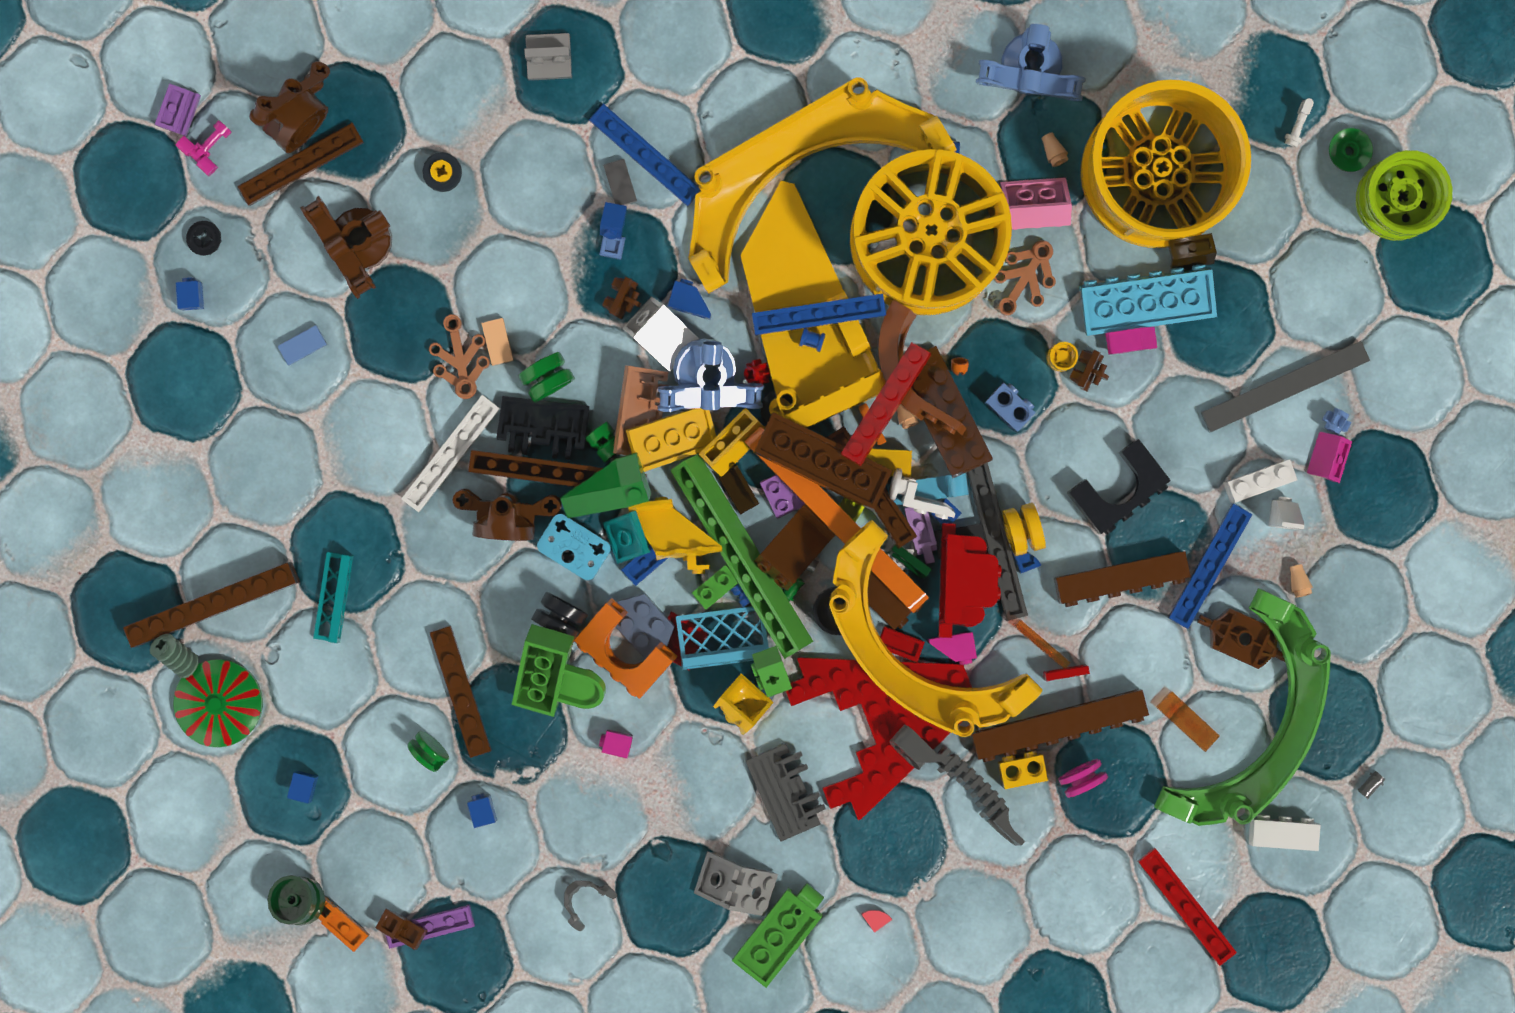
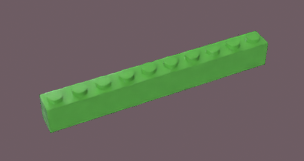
M697 454L670 470L710 537L722 546V551L720 552L784 659L814 642L781 587L774 582V579L768 573L762 572L754 562L760 555V552L702 457Z

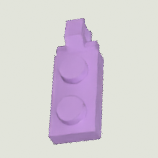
M904 507L907 521L917 535L913 539L917 554H923L925 564L934 563L932 551L937 550V543L928 512L920 514L915 512L914 508Z

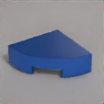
M1029 553L1019 556L1013 554L1020 574L1041 566L1039 560Z

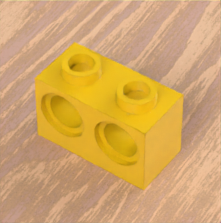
M1036 750L1024 752L1023 757L1015 758V755L1002 757L1003 761H998L1004 789L1048 781L1043 755L1041 753L1037 754ZM1032 761L1038 762L1039 765L1038 770L1034 773L1029 772L1027 769L1028 764ZM1011 765L1016 766V775L1008 777L1006 769Z

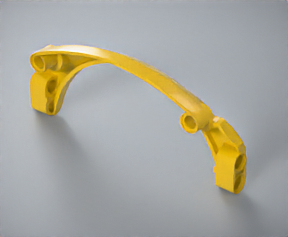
M870 520L845 543L837 554L833 583L838 587L831 593L829 603L845 643L863 670L880 689L905 709L923 720L961 737L970 736L974 731L975 724L979 728L1004 723L1011 716L1016 717L1043 691L1027 673L993 686L980 688L952 687L933 682L916 674L904 666L887 649L871 617L868 603V580L874 559L888 535L873 520ZM840 597L843 598L846 602L840 605L837 604L834 601V599ZM967 721L970 724L963 727L959 725V722Z

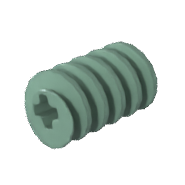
M163 634L151 644L150 654L180 678H187L196 670L198 656L173 635Z

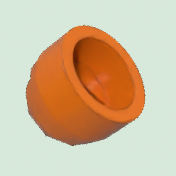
M958 357L951 360V370L955 375H959V373L964 375L967 372L969 365L967 359Z

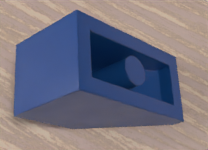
M681 279L680 282L675 281L668 308L710 320L711 313L697 287L692 286L693 282Z

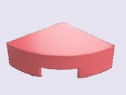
M868 910L861 913L874 933L892 920L887 913L879 910Z

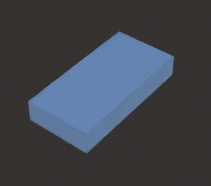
M315 325L280 344L278 348L287 365L290 366L325 347L327 343L318 326Z

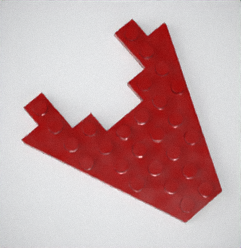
M799 657L797 660L804 678L791 682L792 689L786 691L791 706L833 691L840 711L861 704L876 744L856 751L863 772L822 788L830 809L851 801L857 819L861 820L914 769L889 742L903 725H907L914 730L933 750L951 732L923 720L898 704L875 684L857 660ZM901 662L916 674L933 682L952 687L972 688L964 665Z

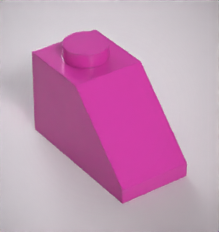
M973 632L953 634L952 638L935 637L928 639L929 644L953 661H959V665L973 663L972 659L977 658Z

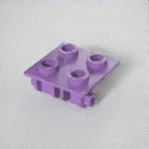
M776 474L760 482L777 519L801 508L805 504Z

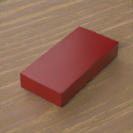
M885 626L880 635L881 640L891 653L918 662L925 644L924 641Z
M1083 664L1044 671L1043 677L1045 681H1052L1090 674L1089 666Z

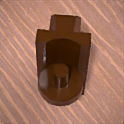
M615 277L611 288L618 291L615 299L607 296L603 302V307L609 310L610 314L621 320L626 311L631 313L634 306L640 308L641 303L636 301L640 294L636 292L638 283L627 277L625 279Z
M1082 350L1078 361L1087 366L1084 372L1074 368L1070 375V379L1081 390L1088 392L1091 383L1098 386L1101 379L1108 380L1109 376L1104 373L1107 365L1101 363L1104 358L1101 352L1097 350L1093 352Z

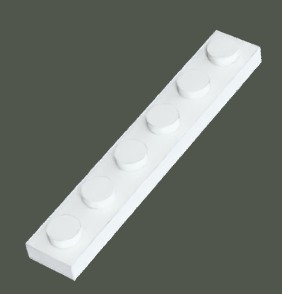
M482 395L401 499L417 512H420L500 408Z

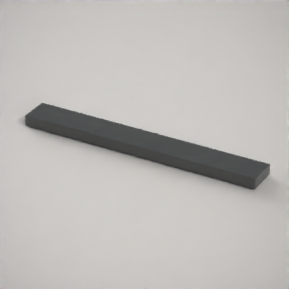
M1359 341L1203 411L1201 415L1209 433L1369 362V356L1362 341Z
M985 463L968 471L967 475L979 520L982 523L988 554L994 555L998 559L999 565H1001L1002 572L1001 577L998 578V587L1001 588L1000 599L1006 621L1028 616L1006 536L988 463Z

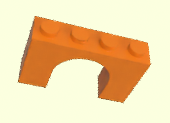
M611 598L574 641L582 652L588 653L594 658L593 660L598 666L604 667L609 671L610 676L615 681L621 682L629 694L640 699L678 656L660 642L649 656L640 663L629 664L619 660L612 652L610 637L614 628L628 612Z

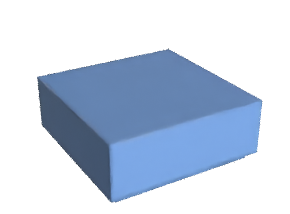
M603 236L600 256L621 260L625 237L621 239H608Z

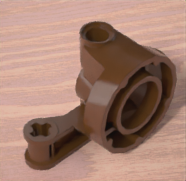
M313 62L310 74L306 75L303 81L286 79L278 93V97L260 96L256 100L255 109L250 111V120L254 124L262 126L263 131L276 141V144L286 153L297 150L307 142L325 120L328 107L314 94L323 88V81L330 74L329 67L322 62Z
M320 196L316 197V200L306 207H300L304 216L322 240L327 253L342 272L354 296L359 299L360 295L367 290L375 289L376 285L366 270L376 267L384 261L392 247L391 226L381 210L372 211L368 208H353L343 212L334 220ZM366 226L372 236L366 237L365 242L360 245H353L351 249L347 242V236L349 237L350 232L354 228Z
M461 489L453 495L452 499L457 509L477 511V521L473 522L472 530L474 537L494 540H533L535 515L554 516L562 507V502L556 495H548L536 503L518 502L517 496L512 492H505L495 500H482L469 489ZM463 494H465V498H469V501L464 505L458 499ZM502 500L508 503L509 508L503 506ZM550 500H553V504L557 505L552 511L546 506Z

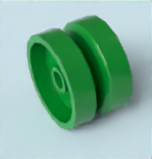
M560 352L536 361L518 375L523 386H529L538 382L528 392L533 403L550 396L575 380L570 369H562L555 372L565 363Z

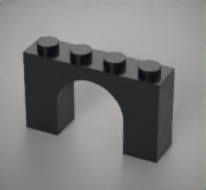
M1135 439L1119 452L1136 478L1135 492L1128 501L1120 505L1107 503L1099 496L1087 479L1082 480L1067 492L1068 496L1098 534H1109L1116 528L1115 523L1121 519L1123 522L1134 514L1132 510L1137 506L1140 508L1144 507L1151 501L1150 496L1154 493L1159 495L1168 488L1167 483L1171 481L1139 439Z

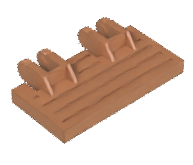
M625 366L613 453L622 455L632 454L626 430L662 418L663 412L659 411L658 406L655 405V403H660V398L656 397L658 387L669 386L658 384V381L667 382L668 372Z

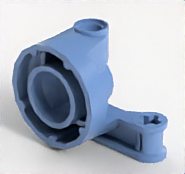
M1030 24V28H1027L1023 34L1015 37L1006 46L1001 58V64L990 60L979 61L980 72L976 83L983 86L1014 90L1024 95H1044L1070 101H1082V85L1085 83L1086 78L1077 75H1060L1062 55L1057 44L1051 40L1050 27L1042 24ZM1029 50L1041 53L1043 64L1038 71L1025 70L1027 66L1025 55Z
M711 339L694 340L684 346L676 356L673 368L675 381L678 386L658 387V392H660L658 410L662 412H674L684 408L719 410L720 407H745L749 409L763 407L761 390L764 388V385L760 383L736 384L734 382L736 367L733 356L721 342ZM704 364L716 365L717 374L711 381L704 383L702 379L703 372L706 369Z

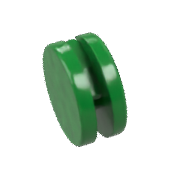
M419 731L415 735L416 740L412 739L407 744L412 756L430 771L437 772L449 760V755L445 748L434 737L424 731Z

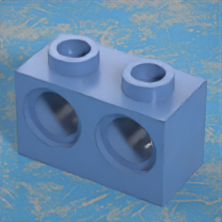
M1002 383L984 404L1017 433L1035 414L1032 410L1034 406L1026 398L1022 400L1016 395L1018 390L1013 385ZM1000 393L1008 395L1009 401L1006 405L998 402L997 398ZM1016 408L1024 410L1025 416L1022 420L1014 417L1013 413Z

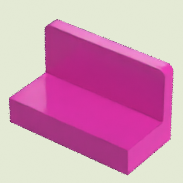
M1319 432L1307 473L1340 483L1352 441L1342 436Z

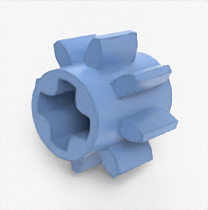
M1334 408L1333 412L1329 410L1322 419L1327 422L1324 428L1337 435L1341 431L1347 432L1351 425V422L1347 420L1350 415L1338 408Z

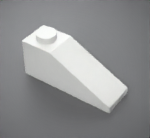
M1279 497V500H1272L1268 526L1283 529H1304V521L1299 504L1293 503L1292 498Z

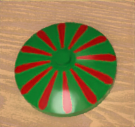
M214 659L199 663L192 675L187 678H181L175 690L173 706L176 720L189 738L208 747H226L242 741L255 729L262 714L263 697L257 680L249 670L230 660Z

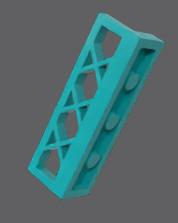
M331 552L326 553L313 639L331 643H340L354 556ZM331 557L341 559L339 571L336 573L330 567ZM335 578L337 581L336 592L331 594L327 589V582ZM331 599L334 603L333 613L328 616L323 608L324 604ZM323 614L326 619L321 622ZM328 621L331 625L329 636L319 635L321 625Z

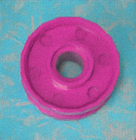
M1100 759L1079 765L1058 778L1061 785L1072 784L1065 791L1067 798L1082 794L1108 779L1106 772H1094L1102 765Z

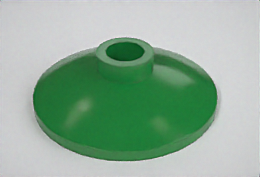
M1347 128L1339 131L1334 135L1329 145L1331 161L1337 168L1345 172H1356L1368 165L1373 155V145L1366 133L1356 128ZM1346 148L1352 149V155L1346 154Z

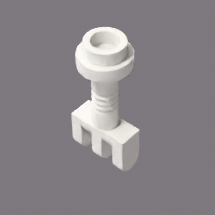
M1309 98L1301 102L1292 132L1285 135V144L1298 147V144L1302 143L1303 139L1299 138L1303 124L1311 112L1314 103L1312 99Z

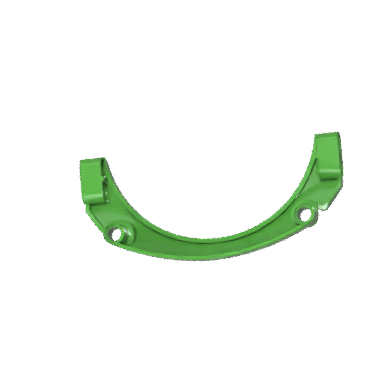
M1259 588L1253 597L1249 609L1262 619L1272 631L1285 659L1288 674V698L1284 717L1275 737L1266 750L1255 762L1237 775L1225 781L1199 788L1163 786L1154 807L1189 824L1194 823L1198 826L1226 822L1228 817L1243 825L1251 822L1277 797L1293 777L1312 745L1322 718L1329 684L1330 649L1314 640L1317 633L1302 609ZM1321 648V654L1318 657H1314L1315 650ZM1245 808L1244 814L1237 816L1238 810Z

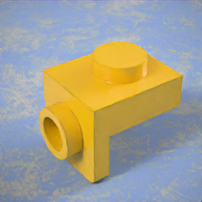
M695 555L683 557V561H687V570H692V574H705V569H710V565H697Z

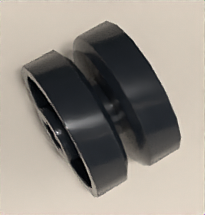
M831 587L822 591L813 604L815 622L823 631L831 635H841L829 606L831 593L837 587ZM840 597L834 599V601L840 605L846 602L843 598Z
M546 592L541 603L551 612L536 609L531 620L544 628L575 636V640L579 632L576 627L568 622L571 621L575 624L583 625L588 614L569 602Z

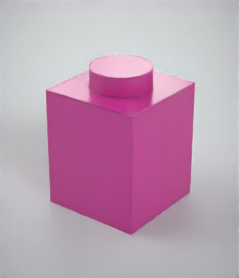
M607 730L606 734L601 735L599 747H603L602 753L628 758L633 735Z

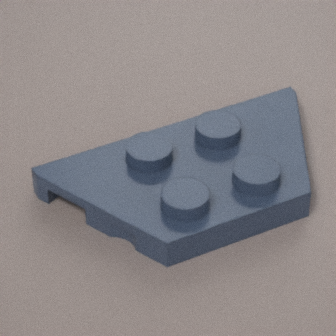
M646 593L617 602L628 613L616 628L645 659L660 642L668 646L675 625Z

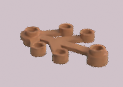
M1041 240L1036 242L1031 250L1017 253L1009 252L1007 254L1005 262L1008 265H1015L1020 260L1033 259L1026 267L1008 271L1000 270L998 273L1004 275V280L1002 281L997 280L995 276L994 281L997 284H1002L1008 279L1020 277L1008 298L1002 299L998 305L999 312L1002 315L1009 316L1016 311V300L1028 282L1032 295L1030 298L1031 305L1040 307L1044 303V297L1040 294L1035 270L1041 264L1044 275L1042 279L1044 288L1050 289L1055 285L1056 280L1052 276L1049 259L1053 255V247L1049 242ZM1039 248L1045 249L1046 254L1044 256L1039 255ZM1014 255L1016 258L1015 262H1009L1008 256ZM1046 278L1052 279L1053 283L1051 286L1045 284ZM1035 296L1040 297V304H1035L1033 302V298ZM1005 303L1010 304V311L1003 309Z
M451 314L445 317L443 325L450 332L455 357L443 350L442 346L438 343L431 344L429 352L431 355L438 356L458 370L459 378L447 372V368L441 364L434 367L433 373L436 377L443 378L454 385L455 393L458 397L470 399L477 391L476 380L482 371L490 366V360L486 356L478 357L476 360L477 365L469 376L466 367L478 349L486 344V340L480 334L475 335L472 338V344L463 354L459 334L462 321L458 316ZM451 320L457 321L455 328L449 326ZM477 337H481L483 339L481 345L475 344V339ZM439 346V353L434 354L432 348ZM486 359L487 365L481 367L479 361ZM442 367L444 373L438 375L436 373L437 368ZM468 384L470 386V390L468 392H463V385Z

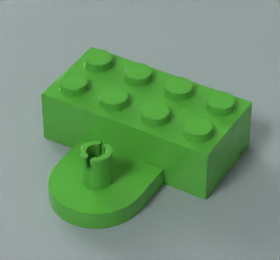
M531 624L524 642L512 705L554 717L559 702L583 709L597 707L603 701L606 686L601 677L592 670L568 664L575 636Z

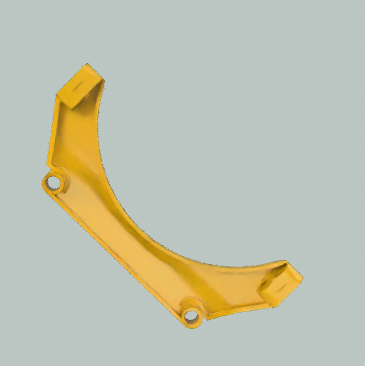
M856 77L698 168L694 177L701 192L695 195L694 222L688 259L707 293L709 294L728 283L730 257L739 225L756 196L781 171L810 154L847 144H882L911 152L927 149L957 151L937 115H932L904 104L878 90L871 93L867 82L861 77ZM856 87L864 88V91L860 94L853 92ZM703 176H711V179L708 182H701V178Z

